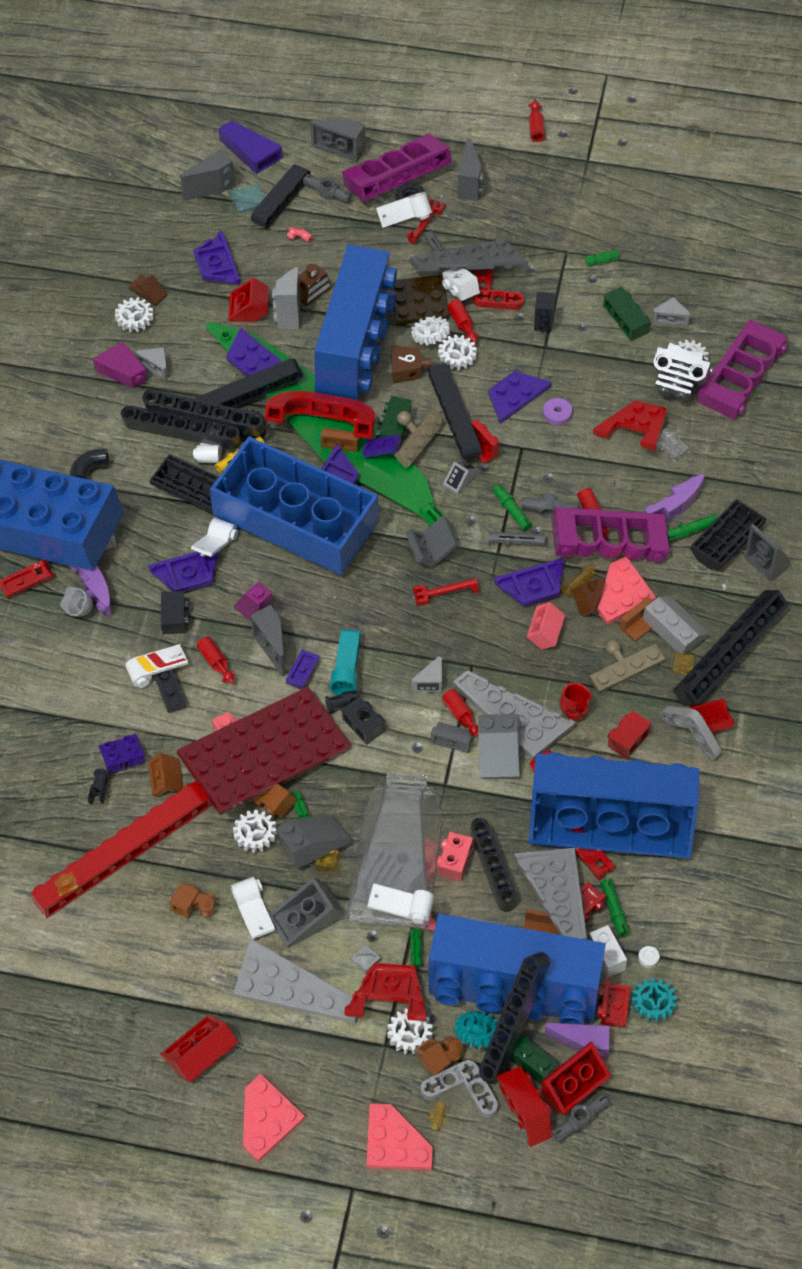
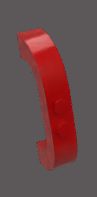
M288 391L274 395L266 403L265 421L283 423L290 415L309 414L350 422L354 425L353 436L372 439L374 435L375 412L367 404L354 399L309 391Z

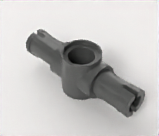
M307 174L303 179V184L315 188L325 200L338 198L349 203L352 198V193L341 189L331 177L319 179Z
M551 493L544 494L538 499L522 497L521 509L537 510L545 518H551L556 507L577 509L578 503L561 501L556 495Z
M600 1093L599 1096L588 1104L575 1106L571 1114L565 1118V1121L551 1131L554 1138L557 1137V1142H561L570 1133L585 1130L589 1122L596 1117L595 1114L609 1105V1101ZM582 1115L585 1117V1120L579 1121L575 1116Z

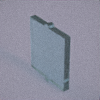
M258 183L230 191L233 205L236 206L239 214L255 209L264 199V192H261Z

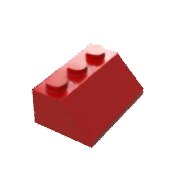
M208 1014L161 1052L160 1055L180 1078L190 1082L196 1080L207 1067L213 1066L223 1054L229 1053L238 1041L225 1022Z
M590 1041L542 1080L541 1092L550 1108L564 1115L610 1078L611 1074L594 1043Z

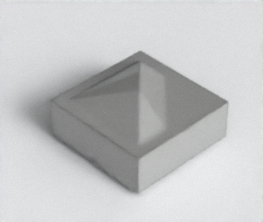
M367 945L352 957V962L366 974L373 963L381 961V957Z

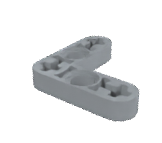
M667 706L660 713L662 720L666 724L689 728L701 750L709 759L715 760L722 753L720 746L698 711L689 708Z
M463 1061L426 1079L421 1084V1094L426 1100H435L465 1086L476 1108L483 1117L491 1118L497 1113V1100L487 1082L481 1079L479 1068L473 1061ZM465 1068H468L469 1070L473 1069V1070H472V1077H473V1080H472V1081H471V1077L469 1076V1074H468V1073H464V1072H465ZM446 1076H452L456 1081L452 1085H447L443 1079ZM480 1084L484 1087V1091L476 1094L472 1091V1087ZM427 1086L434 1088V1093L427 1091ZM486 1097L487 1104L492 1105L491 1111H489L487 1108L484 1109L485 1103L483 1101V1098Z

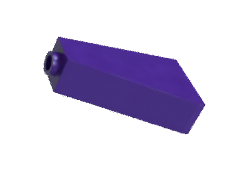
M232 120L218 128L219 140L255 174L283 159L281 145Z

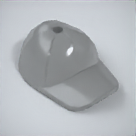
M67 587L60 607L69 615L80 617L91 612L93 601L86 591L80 588Z

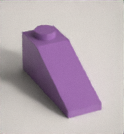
M546 1023L545 1035L576 1052L591 1041L594 1043L601 1058H608L610 1026Z

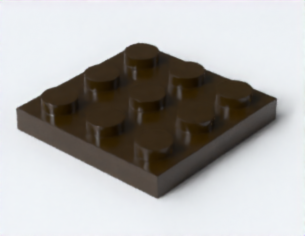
M441 275L398 279L394 289H390V291L396 292L394 307L396 325L420 323V319L426 320V317L433 316L435 318L442 317V320H448V310Z

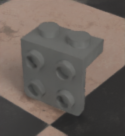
M443 516L424 533L412 529L406 533L409 540L408 543L414 552L415 560L419 564L434 567L457 546V541L449 522Z

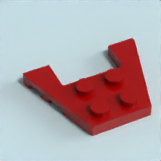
M635 400L593 429L594 435L609 438L617 427L644 433L646 435L640 441L641 447L656 451L657 442L661 436L660 432L666 420L667 408Z
M373 963L362 980L361 987L358 991H355L352 1001L344 1009L345 1016L364 1017L367 1000L409 1002L407 1020L426 1021L427 1019L416 969L413 965Z

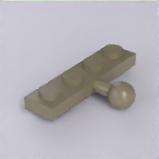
M436 408L430 409L417 426L411 421L412 417L409 412L401 411L398 414V423L406 425L411 432L398 448V451L394 453V456L404 468L411 465L446 422Z
M617 640L608 641L606 651L610 655H614L618 662L589 676V680L597 693L600 694L664 663L665 657L656 643L624 658L620 651V643Z

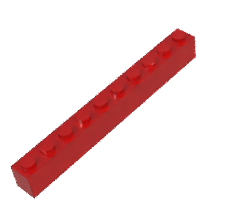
M196 781L185 785L180 792L169 796L159 806H154L149 813L135 819L127 828L120 829L115 836L104 840L99 847L88 851L78 861L70 863L65 870L54 874L44 884L36 886L31 892L34 904L48 919L212 806L211 802Z

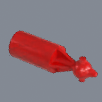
M534 99L528 105L532 110L529 115L530 139L533 142H541L545 139L544 116L539 112V109H542V105Z
M459 299L451 301L447 305V309L458 329L467 333L465 338H470V342L476 344L479 334L473 331V321L463 303Z
M586 488L578 492L577 498L583 509L602 510L592 488ZM602 527L603 538L607 540L610 528Z
M207 636L199 640L196 645L197 649L213 670L223 674L222 682L235 684L234 675L236 673L228 671L227 659L212 638Z
M450 689L442 696V701L458 723L469 727L468 732L472 736L478 737V725L474 724L472 719L473 712L456 689Z

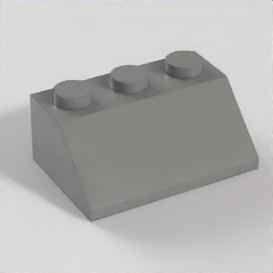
M294 267L276 281V288H272V299H276L273 300L274 322L278 323V329H299L300 289L298 267Z
M671 596L658 597L645 607L642 619L681 657L685 656L710 636V633Z

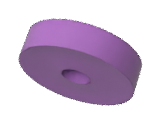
M562 398L550 399L543 407V417L552 425L566 424L572 417V406L567 400Z

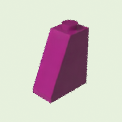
M123 342L93 358L96 372L126 386L134 388L148 380L146 368Z
M257 582L234 605V609L251 621L252 614L269 605L273 607L272 592Z

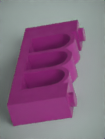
M428 133L415 139V141L402 145L400 150L385 152L379 159L364 161L359 167L355 165L341 172L345 187L364 202L452 163L449 147Z
M750 319L713 370L707 383L699 390L697 402L734 420L739 415H743L746 409L745 404L750 400L752 389L761 384L764 372L773 367L775 359L778 360L781 354L784 355L788 349V336ZM747 345L766 354L768 357H756L743 351V348ZM736 362L755 371L757 374L747 375L731 368V366ZM724 379L743 388L745 391L735 392L719 385V383Z
M556 507L551 517L555 555L569 557L577 554L582 557H589L597 551L605 558H616L623 553L626 557L633 560H640L646 557V561L665 562L670 552L665 514ZM576 526H591L594 543H585L580 540L577 535ZM602 527L617 528L618 545L606 542L602 535ZM627 529L642 530L644 546H636L631 543L628 538Z

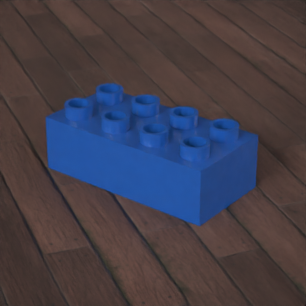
M347 245L315 348L316 393L358 401L361 392H370L373 371H368V369L370 370L371 365H378L381 353V344L375 343L379 341V338L385 339L388 331L389 318H385L383 315L386 316L387 312L393 313L396 303V292L388 291V288L394 289L397 278V268L389 267V251Z
M250 436L210 488L213 516L232 523L245 531L341 576L379 522L377 494Z
M0 460V549L94 571L124 514L114 485Z
M536 753L528 844L691 858L698 810L699 768L687 767L679 763L661 765L645 763L641 760L627 762L606 760L599 756L582 758L565 756L561 753ZM580 827L585 833L571 831Z
M438 914L429 954V995H434L435 1000L444 1005H458L460 1000L476 1003V1007L481 1011L498 1013L506 1004L523 960L534 953L544 952L549 957L550 965L527 1020H540L545 1015L559 1018L561 1024H593L606 943Z

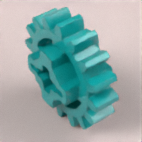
M651 977V982L643 979V985H636V990L632 992L631 1004L635 1005L634 1012L640 1011L639 1018L646 1016V1022H649L652 1018L657 1023L658 1018H661L664 1022L666 1015L672 1016V1010H676L677 996L674 995V988L669 989V982L664 985L661 978L658 982H655L654 977Z
M467 1010L465 1015L460 1014L459 1018H456L454 1033L457 1034V1039H462V1044L470 1043L469 1047L471 1048L474 1045H477L478 1049H481V1045L488 1048L498 1020H492L493 1015L486 1016L484 1011L480 1014L477 1010H474V1013Z

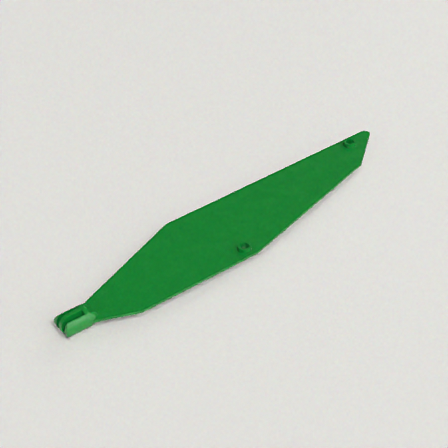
M213 322L206 323L208 331L228 352L239 329ZM246 331L281 361L291 359L255 333ZM299 364L303 372V378L300 381L265 396L270 399L274 395L288 391L315 392V374ZM293 414L286 418L324 463L333 449L321 447L322 430L328 428L354 432V425L343 420L309 414ZM376 421L374 425V435L372 439H377L375 438L377 428L380 427ZM360 437L357 452L342 450L352 466L358 471L360 475L358 482L420 515L429 527L440 517H445L435 506L426 477L413 463L409 467L404 468L394 456V453L365 458L362 454L363 448L367 440H372Z

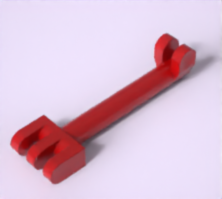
M430 198L428 200L432 213L429 214L430 217L421 221L414 233L412 230L408 231L407 238L411 244H415L434 214L441 216L446 204L442 203L440 205L438 201H435L433 204V199Z
M474 578L426 590L424 584L414 587L413 593L416 605L423 606L430 604L429 597L470 587L472 593H478L479 588L477 579Z

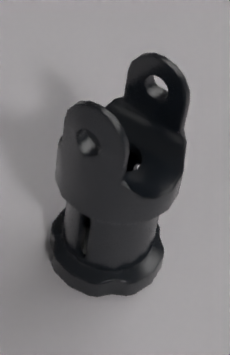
M351 690L341 692L340 695L333 697L325 696L328 713H332V710L341 709L350 704L360 695L359 691Z
M95 769L93 773L95 778L90 786L88 803L93 804L94 797L100 795V803L104 804L108 791L107 782L111 777V773L108 770Z

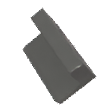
M438 722L436 727L432 728L431 743L469 753L474 736L468 730Z

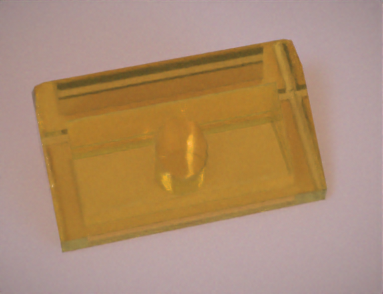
M592 563L583 567L560 588V592L568 598L572 597V590L574 588L585 585L594 576L595 565Z

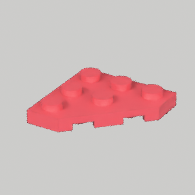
M627 557L610 564L597 612L608 625L619 620L620 617L647 596L653 601L656 599L653 592Z
M259 1074L245 1087L243 1134L244 1149L259 1163L305 1120V1116L262 1074Z
M370 1104L367 1168L432 1171V1146L391 1104Z

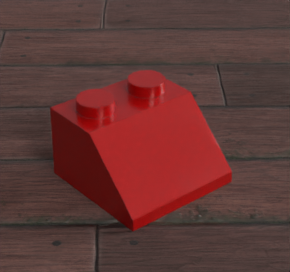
M252 277L230 292L228 320L230 322H256L265 317L268 312L269 287Z

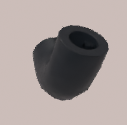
M107 448L94 449L81 454L72 463L70 476L88 479V473L93 468L108 467L109 455Z

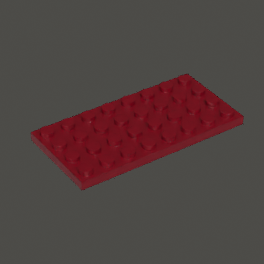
M306 687L178 749L177 755L219 815L269 791L274 785H281L349 751L352 745L311 689Z

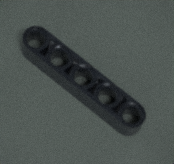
M297 164L292 165L255 208L251 215V221L266 229L269 228L305 186L303 179L307 174L311 175V171Z
M476 818L471 823V837L473 838L474 847L498 908L501 911L510 912L516 905L514 886L489 823L484 818ZM477 829H482V830H484V831H482V832H477L476 830H477ZM483 846H489V847H491V848H489V849H484V848H482V847H483ZM490 863H496L497 865H496V866H490L489 864H490ZM502 880L504 883L499 884L496 881ZM506 897H507V898H510L511 900H510V901H504L503 898H506Z

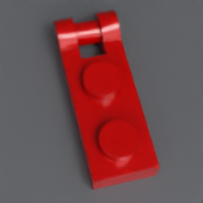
M41 560L1 579L0 588L5 597L8 599L44 581L52 580L54 574L48 569L49 565L46 560ZM41 571L42 574L38 575L36 572Z
M580 827L571 831L585 833ZM575 848L577 857L588 867L597 880L602 879L606 872H611L615 869L612 861L602 850ZM599 861L603 864L601 867L596 865Z

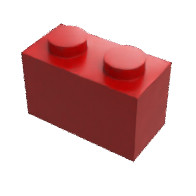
M633 710L628 716L624 715L620 720V725L616 729L613 728L607 736L609 738L608 747L625 759L634 752L650 734L651 722Z

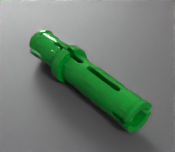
M502 484L494 486L492 492L500 500L501 506L508 510L523 532L528 531L533 524L515 503L514 497L509 495Z
M714 513L687 524L681 523L678 527L667 530L668 542L681 537L687 538L692 533L707 529L718 518V515Z
M608 878V883L607 879H604L600 882V886L606 895L605 899L611 914L609 917L610 921L614 923L618 938H621L622 935L623 938L627 937L630 931L625 920L626 914L622 911L613 880Z

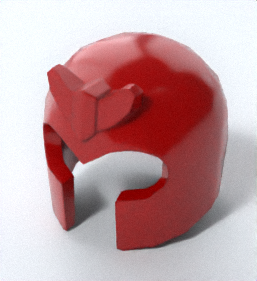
M569 683L563 688L560 695V710L569 717L568 720L571 719L577 722L584 720V715L590 708L592 694L586 686L580 683Z

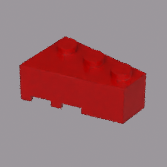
M521 1066L498 1075L500 1091L511 1112H514L519 1119L518 1126L520 1130L525 1129L529 1147L552 1138L549 1117L552 1114L550 1106L547 1102L542 1101V1095L538 1087H533L529 1073H525Z

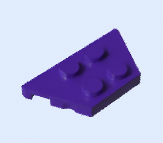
M223 231L218 232V236L213 240L208 239L202 246L193 250L202 280L241 284Z
M242 328L239 329L226 355L227 361L246 377L283 362Z
M514 371L488 390V395L498 416V422L502 424L550 389L551 382Z
M336 445L321 469L352 484H356L360 478L358 471L352 466L341 448Z
M219 551L211 557L208 555L201 556L200 552H193L148 565V568L172 592H186L212 584Z
M563 558L495 577L494 583L523 607L559 597Z

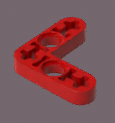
M476 269L475 277H477L478 284L486 283L487 286H479L480 293L473 296L474 305L483 308L519 310L523 307L524 296L521 293L490 290L492 269ZM485 270V276H482V272ZM499 297L502 298L503 301L496 302L494 301V299Z

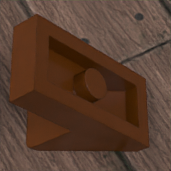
M140 275L129 285L131 291L154 306H157L167 297V293L154 275H150L148 278Z
M600 577L590 581L586 586L580 585L572 590L582 617L595 611L606 582Z

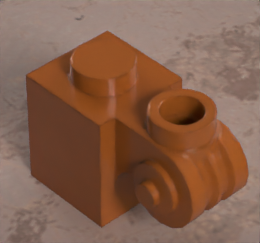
M279 784L251 799L259 807L262 804L265 805L266 808L264 810L273 817L277 814L281 818L285 816L297 801L289 791Z
M181 882L169 901L170 911L189 919L194 909L199 908L201 916L210 917L215 911L214 901L216 898L208 892L205 894L200 893L191 884L186 885Z
M452 1036L446 1037L442 1042V1046L436 1040L429 1038L414 1049V1052L424 1070L435 1075L444 1071L445 1067L450 1064V1061L455 1062L462 1057L463 1044Z

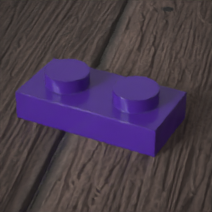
M398 434L367 440L362 454L367 458L395 453L398 451L401 438Z
M302 649L286 678V684L304 689L320 660V656Z

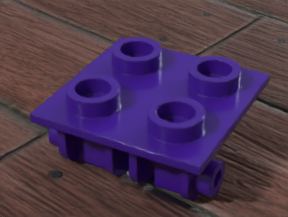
M136 734L127 735L121 739L108 741L98 746L106 764V769L112 773L121 770L120 763L124 770V762L126 761L129 768L131 767L129 760H131L132 766L146 761Z

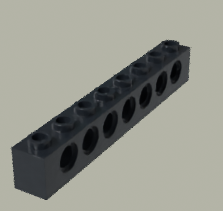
M764 590L673 689L682 705H698L789 605L780 590Z

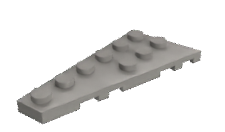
M468 670L453 681V686L484 715L518 714L521 721L520 749L532 760L536 758V753L542 754L576 726L575 721L564 719L556 712L552 713L543 709L541 705L516 693L512 694L506 691V688L497 687L489 683L487 679Z
M575 848L515 853V861L558 933L563 936L587 940Z
M249 940L234 990V997L355 1024L357 1016H345L344 1012L346 1005H349L352 1001L350 995L256 941Z

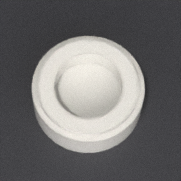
M645 946L640 950L638 960L642 966L652 968L658 964L660 955L656 948Z

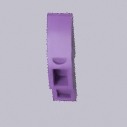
M703 473L691 477L682 484L675 485L671 489L670 497H665L662 501L649 505L644 509V513L665 514L666 522L675 519L689 508L700 494L704 482Z
M96 565L94 571L69 566L73 573L77 572L80 575L79 577L85 585L86 592L96 603L97 609L101 613L104 612L108 617L112 616L108 587L98 566Z

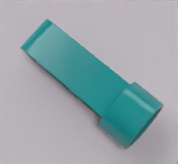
M341 629L336 666L331 673L329 686L330 691L335 695H340L341 692L357 690L358 674L356 673L361 638L360 630Z

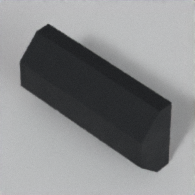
M168 454L151 477L150 484L213 513L210 488L219 476Z
M736 499L695 540L690 550L698 562L708 569L721 570L748 542L750 526L754 524L760 529L766 523L767 518Z

